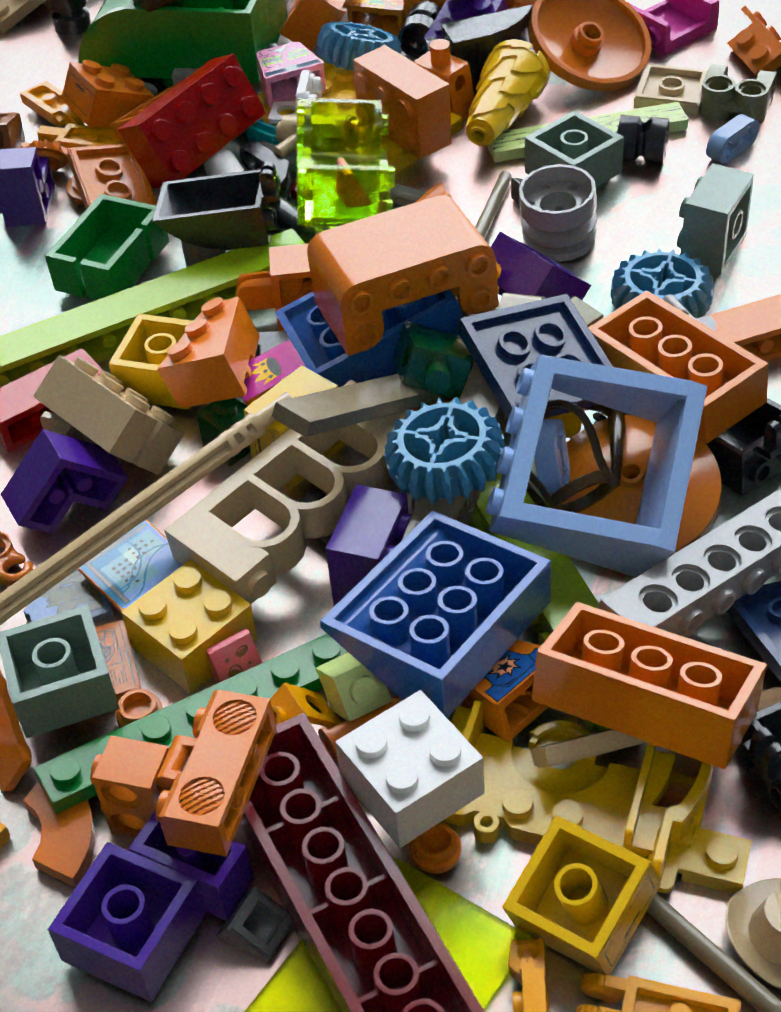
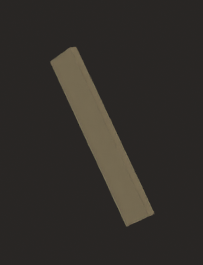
M394 374L275 402L272 417L300 435L308 437L421 407V402L429 405L436 403L438 398L444 401L451 399V397L407 386L402 383L399 374Z

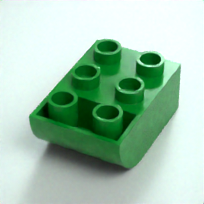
M105 0L81 41L78 63H82L83 60H90L99 63L101 66L111 67L112 64H121L128 67L136 78H161L165 85L171 87L173 85L172 73L174 68H200L211 59L234 53L252 86L255 83H260L256 54L264 50L271 43L277 44L281 35L279 32L288 16L286 0H179L149 13L132 0Z

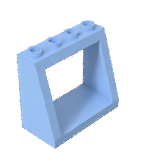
M539 355L530 369L523 368L517 383L516 393L522 395L519 408L514 407L508 419L506 432L512 434L509 447H503L497 463L496 472L502 474L499 488H493L487 503L486 513L492 515L488 531L633 577L641 575L667 559L675 552L707 386L691 380ZM551 389L657 423L636 524L523 503Z

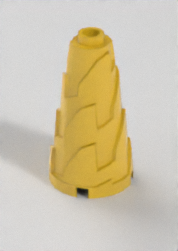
M505 40L497 44L488 55L480 74V80L476 87L477 93L469 108V117L465 126V133L468 139L475 145L490 146L505 129L508 130L517 116H522L534 99H538L546 88L550 76L549 66L540 50L536 54L530 49L533 44L522 40Z

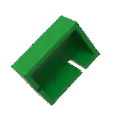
M100 194L45 255L54 290L80 297L87 294L89 299L98 300L131 288L151 265L150 260H155L169 243L168 233L152 222L156 205Z

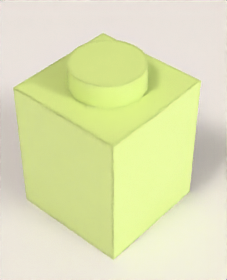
M350 653L341 655L316 667L331 709L349 722L392 702L387 686Z

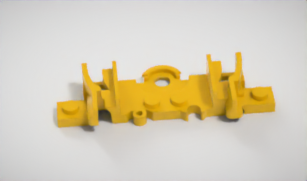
M475 700L472 709L462 706L456 708L453 720L450 722L483 757L484 794L442 822L462 827L474 822V835L481 843L488 844L496 841L500 833L499 828H503L511 839L538 845L555 815H558L651 861L661 884L657 892H671L674 889L677 873L682 874L681 881L733 894L743 889L752 840L701 828L711 785L713 765L702 762L697 777L675 773L676 755L656 751V746L648 743L641 769L615 763H609L608 768L595 765L596 756L576 760L571 767L566 769H556L554 767L538 768V766H534L530 749L591 734V732L582 725L571 721H549L529 732L531 739L529 740L528 749L513 746V740L507 742L498 736L484 733L483 701ZM668 785L690 790L683 801L676 806L669 808L656 806L663 797Z

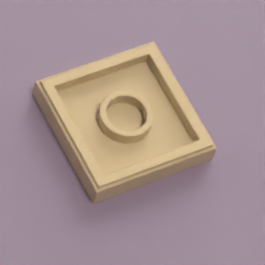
M647 64L633 98V108L638 109L678 102L685 114L698 115L702 81L708 70Z

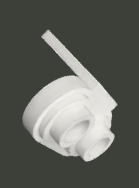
M302 70L296 92V101L273 102L268 117L269 123L278 124V122H281L283 115L278 113L286 109L295 111L291 115L318 114V97L322 96V78L315 77L311 70Z

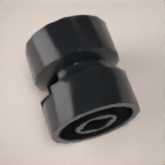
M48 0L52 10L51 15L54 27L58 34L76 36L87 31L92 23L90 9L85 7L88 0Z
M420 1L410 8L398 36L401 42V49L408 56L418 59L426 54L428 49L424 37L441 10L437 4L430 1Z
M621 115L617 134L624 137L623 160L636 161L640 156L643 157L645 162L664 164L669 137V118L650 117L647 122H643L640 116Z

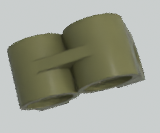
M711 63L702 81L701 116L711 121H722L731 116L735 118L743 114L757 120L759 124L763 123L775 93L777 72L760 70L756 79H745L736 84L735 80L728 76L727 65Z

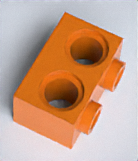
M110 736L103 753L95 757L91 767L90 780L95 786L100 800V808L105 814L111 834L136 838L156 810L157 801L162 791H169L160 787L155 781L168 753V746Z

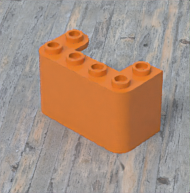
M435 196L322 231L310 240L307 247L315 303L347 356L374 347L381 340L384 333L382 311L456 287L459 305L467 313L477 314L499 307L495 253L456 202L449 196Z

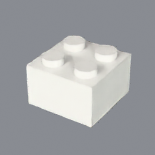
M421 690L335 741L339 769L353 793L399 848L484 794L483 757Z

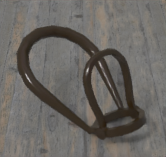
M562 399L550 400L547 402L545 413L561 408L571 411L579 417L588 435L594 458L600 470L588 473L558 489L553 495L549 493L547 488L531 470L526 491L537 506L578 513L604 499L621 484L626 437L624 412L600 404L585 408V411L601 412L608 418L611 468H609L604 459L596 431L586 412L580 406ZM600 484L597 488H595L593 491L589 492L585 496L580 497L574 501L568 502L566 504H563L567 499H569L576 493L591 486Z

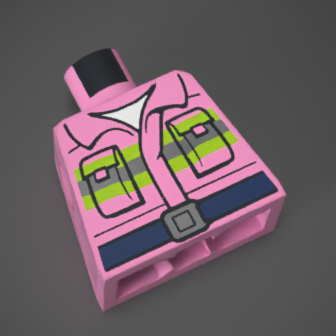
M292 42L281 46L271 43L264 50L256 54L260 83L269 107L275 101L296 100V92L302 70H311L315 77H321L322 92H326L322 60L300 42Z

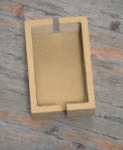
M58 355L33 397L108 453L130 463L133 462L137 466L159 475L184 435L183 432L171 425L174 417L154 405L150 410L147 398L131 388H127L124 392L123 382L105 370H102L100 375H97L99 369L82 358L77 357L73 363Z

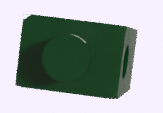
M404 320L393 355V362L402 383L433 394L460 399L474 361L461 337Z

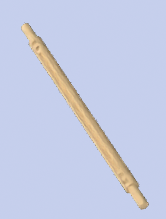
M285 392L255 415L252 413L247 414L241 421L233 424L231 428L222 432L216 439L1 592L0 625L232 456L237 455L242 449L263 436L265 428L276 421L272 417L275 402L292 397Z

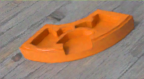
M38 781L23 800L26 810L35 816L42 825L40 844L32 857V861L36 869L76 888L90 865L95 847L96 834L90 804L86 800L56 814Z

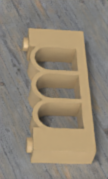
M350 380L344 386L355 384L356 382ZM406 411L304 437L292 429L287 430L164 529L173 558L182 565L191 559L250 604L258 598H262L277 583L275 575L285 573L294 568L304 557L307 547L305 538L316 539L328 536L334 532L356 484L383 490L388 486L391 477L389 476L384 457L387 433L393 430L394 420L405 419ZM340 440L370 460L356 466H341L322 456V454ZM299 474L327 492L328 495L318 501L303 503L289 499L278 490ZM256 509L285 530L272 539L252 540L243 536L233 527Z

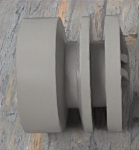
M564 164L544 166L528 174L522 180L519 187L523 243L555 262L573 260L585 255L594 246L597 239V216L595 212L597 200L594 178L581 168Z

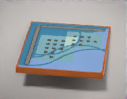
M146 519L77 570L121 612L180 568L182 564L173 558L166 536Z

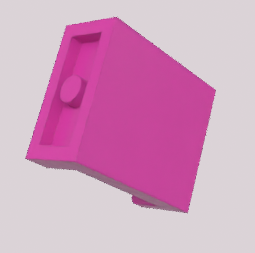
M663 0L645 10L629 3L640 14L648 28L651 48L664 55L718 28L720 0Z

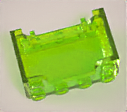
M297 98V226L338 227L393 210V201L390 198L391 189H394L395 167L388 165L386 145H381L382 135H388L389 115L382 114L381 100ZM338 158H343L348 165H336V161H338Z

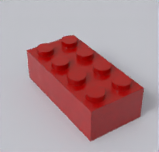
M233 53L208 61L121 126L118 131L153 189L161 188L163 182L184 179L263 117L266 111Z

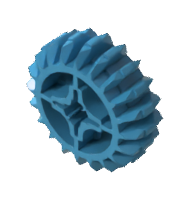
M332 21L323 24L316 43L318 45L317 53L322 60L329 64H334L335 67L354 71V59L381 46L386 45L401 54V42L395 35L383 31L381 28H374L372 25L367 26L362 23Z
M659 248L657 252L653 253L643 250L641 256L630 254L628 261H620L619 268L614 270V276H612L610 298H612V304L615 310H617L646 290L661 299L668 294H672L694 318H700L705 316L707 311L710 310V305L713 303V276L709 274V267L701 265V260L698 258L690 259L689 253L680 255L676 254L674 249L670 252H662Z
M457 397L450 403H443L438 398L436 404L428 406L421 402L420 410H406L405 419L394 420L393 430L387 433L384 457L389 476L393 479L394 483H397L403 494L410 493L415 501L427 497L432 505L439 498H445L451 505L454 497L463 496L469 500L472 490L484 492L486 481H496L497 463L505 446L504 436L501 434L500 424L497 423L496 417H491L487 407L478 408L473 400L462 405Z

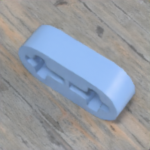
M743 114L730 120L717 129L710 137L706 146L707 157L721 164H726L748 149L756 140L759 132V122Z
M543 419L535 452L538 479L547 488L549 493L552 494L568 484L570 480L568 449L564 424L561 419Z

